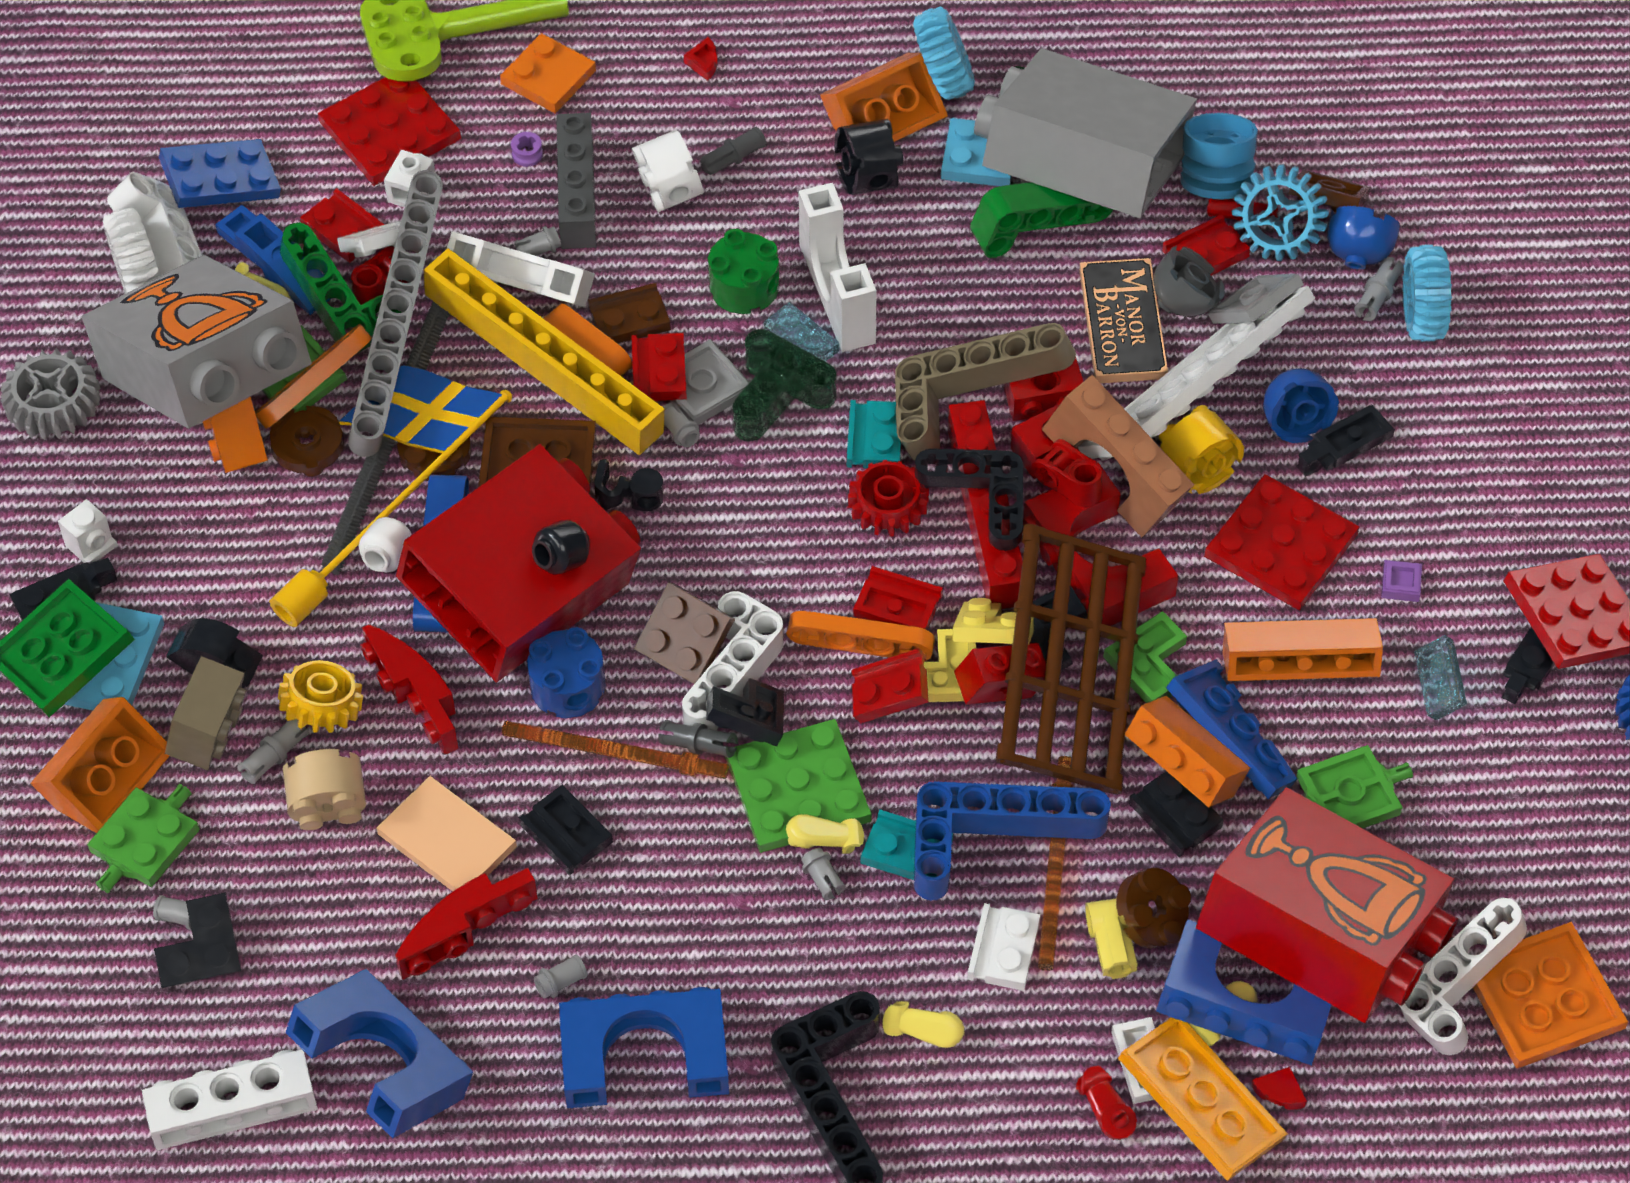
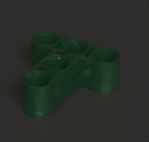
M757 329L746 336L745 365L747 370L755 377L733 402V431L739 439L755 441L761 438L794 399L815 409H826L835 403L837 399V373L832 365L768 330Z

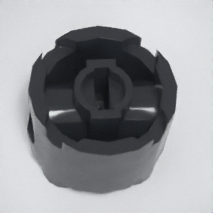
M889 119L853 124L837 129L834 149L835 154L841 153L842 162H837L836 166L841 184L848 194L856 195L898 187L897 166L903 165L904 157L901 146L894 145L892 125Z

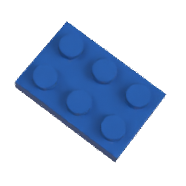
M261 139L160 148L159 160L178 208L279 198L281 187Z

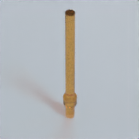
M506 720L502 728L503 736L679 770V774L696 777L697 774L726 779L729 771V764L700 759V754L685 751L680 755Z
M1059 757L1057 765L1070 768L1071 757ZM1058 778L1051 785V787L1075 788L1071 782ZM1050 837L1038 968L1044 971L1054 969L1066 838Z

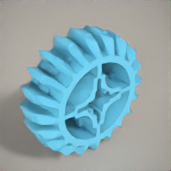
M941 6L922 12L923 14L915 16L913 26L920 52L933 80V84L936 85L940 95L947 100L965 96L966 93L974 90L975 80L972 66L956 25L953 23L948 11Z
M1284 164L1277 166L1276 175H1274L1270 166H1266L1263 169L1264 179L1259 173L1254 172L1250 176L1254 185L1243 182L1240 186L1247 195L1237 194L1234 198L1235 202L1243 205V207L1232 210L1233 216L1243 217V220L1234 224L1235 230L1245 228L1247 231L1240 237L1241 242H1246L1251 237L1255 242L1251 245L1250 251L1255 252L1260 246L1264 247L1262 257L1265 259L1270 256L1272 250H1275L1277 261L1283 260L1285 250L1291 259H1296L1298 256L1297 247L1303 253H1308L1311 249L1308 241L1317 244L1321 239L1314 230L1325 231L1327 228L1324 222L1317 220L1318 218H1326L1329 215V210L1318 209L1319 205L1327 201V197L1319 196L1316 198L1314 193L1321 188V185L1316 183L1310 188L1306 184L1311 179V174L1306 173L1301 180L1298 179L1299 168L1296 166L1291 169L1289 176L1286 175ZM1278 185L1292 188L1304 200H1289L1285 197L1282 189L1278 188ZM1267 187L1269 193L1267 196L1268 207L1266 210L1254 215L1253 206L1256 196L1262 189ZM1278 205H1281V209L1283 207L1287 210L1293 209L1283 218V221L1279 220L1280 216L1278 218L1274 215L1269 216ZM1308 210L1306 228L1301 235L1294 238L1292 232L1294 229L1293 217ZM1258 225L1273 226L1278 235L1282 236L1283 240L1269 237L1261 231Z
M1419 245V247H1412L1405 257V264L1403 265L1404 275L1402 276V302L1406 331H1408L1412 340H1421V342L1444 339L1449 330L1450 312L1452 311L1451 272L1449 270L1447 254L1442 246Z

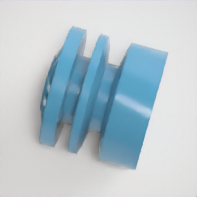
M1205 113L1194 116L1186 121L1183 128L1182 145L1185 154L1181 162L1183 170L1180 179L1183 188L1191 194L1210 199H1232L1237 194L1245 195L1246 193L1240 188L1241 184L1248 182L1254 185L1250 176L1255 170L1253 157L1257 149L1258 130L1256 125L1247 118L1228 113Z

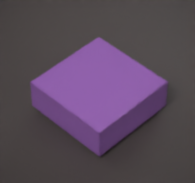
M1385 560L1381 598L1419 602L1422 564Z

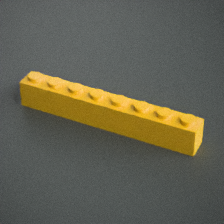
M449 248L423 269L424 290L428 298L591 420L596 421L599 426L639 456L664 433L665 408Z

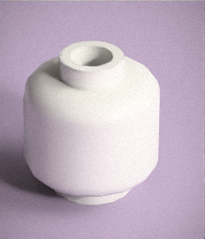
M389 517L379 518L373 522L361 537L358 545L365 565L378 572L388 573L397 570L404 540L412 535L409 528L403 522Z

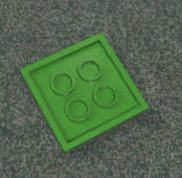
M836 719L783 733V737L777 747L766 742L757 741L735 746L737 748L735 754L730 758L726 757L760 853L789 845L786 825L791 818L799 814H807L839 823L847 819H857L861 824L871 822L869 806Z

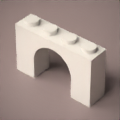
M832 182L800 190L799 245L841 352L876 344V288L866 263L849 267L844 243V209Z

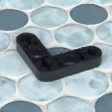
M926 449L916 456L915 477L924 486L989 488V542L993 547L1003 551L1018 547L1021 543L1023 532V461L1018 454L1003 450ZM964 463H973L979 470L974 474L968 475L962 473L959 467ZM928 464H935V471H928ZM948 464H952V473L948 472ZM986 465H990V474H986ZM1002 466H1009L1010 473H1003ZM1006 494L1014 497L1016 502L1011 506H1001L996 502V498ZM1002 519H1009V535H1002Z

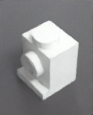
M87 499L58 520L65 546L84 563L89 562L90 564L98 561L118 546L117 541L112 538L106 516Z

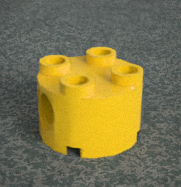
M1205 405L1197 406L1190 415L1184 417L1177 424L1167 425V429L1159 434L1158 437L1162 442L1160 448L1194 484L1188 491L1189 493H1192V490L1195 489L1198 494H1202L1219 487L1235 472L1231 467L1235 459L1241 463L1244 457V445L1216 412L1210 411Z

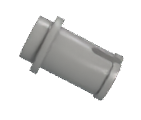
M546 226L542 227L543 231L514 241L517 251L534 256L550 250L552 253H555L556 248L562 245L555 227L547 228Z
M676 403L664 405V424L673 434V441L683 447L694 445L700 438L697 423L689 421Z
M815 848L802 857V870L804 873L810 874L823 899L831 900L835 897L828 883H831L837 895H840L846 886L831 865L830 854L823 852L822 848Z
M160 895L154 904L153 917L155 920L185 925L187 930H191L186 901Z
M575 954L568 960L548 970L545 968L540 969L539 975L534 977V983L543 998L549 996L555 998L558 996V991L581 979L587 978L588 973L581 958Z

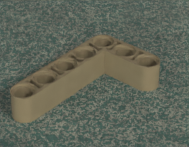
M1048 323L903 359L895 370L896 424L898 438L910 457L915 461L916 456L926 449H940L938 399L1068 368L1075 360L1076 351L1064 328L1060 324Z

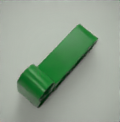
M1032 182L995 187L983 196L970 224V229L985 256L996 258L1006 254L1011 249L1019 232L1096 223L1107 218L1113 209Z
M296 222L287 226L283 232L280 244L281 257L334 341L337 342L346 334L345 329L354 328L358 324H361L373 338L377 322L376 313L379 312L383 295L360 305L313 230L304 223ZM318 269L323 272L324 276L314 278L307 271ZM336 298L343 303V306L339 308L331 307L326 300ZM394 309L391 310L392 312H395V313H402L401 311H398V310H394ZM372 339L359 352L369 348L371 346Z

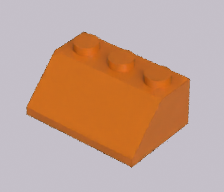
M921 52L906 53L820 94L831 124L836 131L839 127L889 119L892 125V138L894 142L948 116L936 85L933 84V80L924 63Z
M124 697L102 699L30 784L56 810L97 833L135 788L142 790L169 758V755L165 754L167 741Z

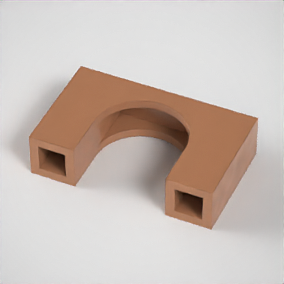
M1093 375L1065 397L1042 428L1053 442L1063 439L1076 449L1084 441L1090 440L1102 446L1117 460L1125 472L1130 486V494L1117 512L1141 538L1167 517L1194 486L1192 481Z

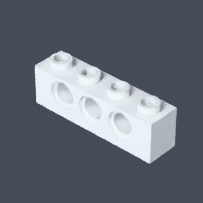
M302 1049L297 1051H279L272 1057L257 1061L243 1060L230 1068L218 1071H200L190 1078L178 1081H160L152 1087L142 1090L150 1134L157 1151L318 1110L308 1065ZM266 1083H278L277 1086L270 1090L261 1089ZM227 1093H238L233 1099H221ZM187 1103H197L190 1110H180Z

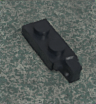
M1371 404L1316 433L1314 439L1307 444V450L1299 454L1297 468L1305 477L1318 472L1322 467L1326 470H1331L1333 467L1336 468L1391 439L1395 429Z
M107 557L90 564L89 562L82 563L81 565L78 564L10 593L11 601L21 621L68 579L92 600H96L95 595L102 591L103 586L117 581L115 569L109 558Z
M1530 627L1508 661L1503 674L1509 680L1504 687L1505 692L1502 698L1515 705L1526 687L1533 691L1535 689L1539 690L1555 665L1532 627Z

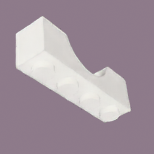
M454 231L451 232L447 249L449 248L492 281L586 307L595 273Z

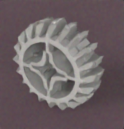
M57 348L52 354H46L41 349L39 356L33 358L27 354V362L15 361V371L6 372V382L1 383V403L3 409H5L7 419L10 420V423H14L19 432L26 430V433L31 438L40 433L44 440L50 434H55L60 439L62 432L68 430L74 434L76 425L86 427L87 417H95V406L100 405L99 381L96 379L95 371L91 365H87L82 356L75 358L71 350L61 355Z

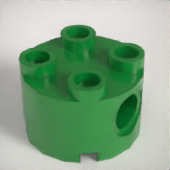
M731 229L725 233L723 238L715 243L708 256L709 289L713 294V300L716 304L728 312L750 314L751 309L760 307L761 311L776 299L780 288L777 245L773 241L767 240L759 234L743 232L740 229Z

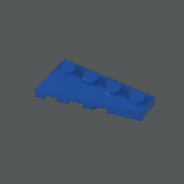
M1217 659L1173 677L1166 686L1167 690L1176 698L1177 703L1186 709L1200 725L1251 767L1246 776L1252 781L1258 791L1263 793L1267 799H1270L1282 793L1286 787L1289 789L1297 781V777L1271 740L1262 738L1259 733L1260 722L1254 713H1246L1238 702L1242 695L1234 683L1226 684L1220 675L1224 669Z

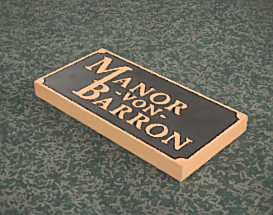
M1151 258L1080 262L1079 271L1094 377L1100 383L1147 381L1162 378L1168 373L1153 282Z

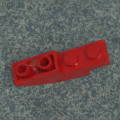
M369 624L362 627L365 642L360 644V648L369 665L375 663L379 672H376L383 691L385 693L391 691L398 704L407 700L413 713L423 716L425 720L423 728L430 743H438L444 755L459 749L456 730L449 719L450 716L456 714L453 694L442 677L429 662L402 640Z
M529 868L517 872L493 885L487 874L483 873L468 881L436 904L415 925L395 954L399 975L402 980L412 975H422L432 965L447 958L461 956L469 947L474 946L472 930L486 928L493 924L497 918L511 911H521L527 908L532 901L538 899L535 879Z

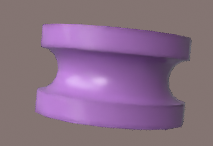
M521 132L511 140L512 158L515 163L527 167L540 162L543 157L542 141L537 134Z

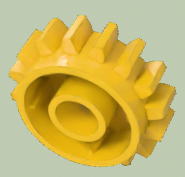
M317 660L309 661L299 666L296 665L291 674H284L283 683L279 685V710L286 711L287 721L298 719V728L300 729L307 724L311 725L314 733H317L320 727H325L329 733H333L334 725H339L346 729L348 728V721H356L358 719V712L362 709V684L355 683V675L333 662Z

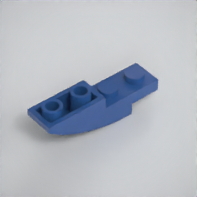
M240 205L215 224L217 232L222 238L263 270L265 279L284 287L289 293L290 299L309 315L315 312L312 304L281 257L280 244L283 232L262 213L256 216L246 207ZM318 269L307 271L314 278L324 276Z

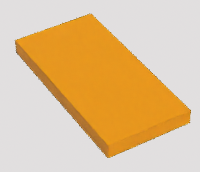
M1172 1017L1123 1050L1118 1057L1122 1064L1227 1181L1282 1142L1288 1134L1187 1022Z

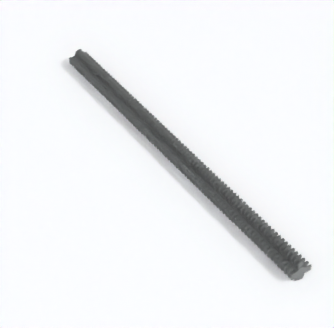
M434 301L430 306L405 366L426 370L429 365L428 363L434 352L433 349L436 348V342L439 341V335L442 334L441 332L447 321L446 318H449L448 315L450 314ZM383 436L379 451L373 456L365 458L366 460L359 472L360 474L355 482L354 489L348 498L349 500L339 519L340 522L323 557L324 559L321 563L323 569L354 540L353 538H356V531H359L357 527L361 526V520L364 519L362 516H365L364 513L368 509L367 505H370V498H373L371 494L375 493V487L378 486V480L381 479L379 476H382L381 473L384 472L382 469H385L386 462L388 461L387 458H390V451L393 450V444L396 443L393 439ZM346 558L331 571L333 574H340L339 572L342 571L340 568H343L342 564H345Z

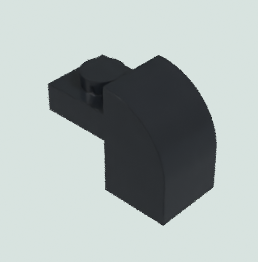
M199 618L191 620L180 627L166 658L193 675L200 657H205L245 673L241 688H246L249 686L263 655L239 640L237 636L240 631L217 620Z

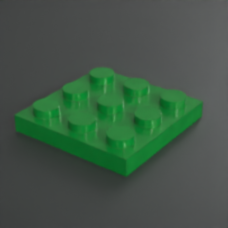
M68 579L0 640V673L50 718L135 639L126 628Z

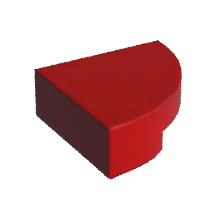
M709 37L683 55L684 63L708 81L714 75L718 65V57L715 44Z
M1290 1066L1252 1079L1251 1086L1253 1090L1264 1101L1268 1100L1289 1110L1305 1108L1307 1101Z

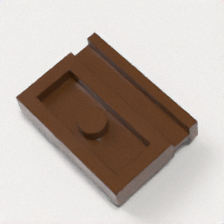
M656 283L588 300V309L591 312L594 326L618 344L631 341V335L643 338L647 337L648 334H658L671 330V322L661 295H659Z

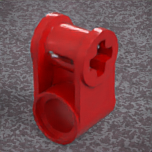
M394 246L383 248L377 255L352 270V291L360 305L383 295ZM398 280V281H400V282H402V283H409V282H407V281H405V280H402V281H401V280Z
M1063 439L1056 440L1051 446L1052 450L1043 459H1037L1032 463V472L1043 485L1054 489L1080 507H1089L1099 502L1102 494L1101 465L1096 460L1075 449L1069 442Z

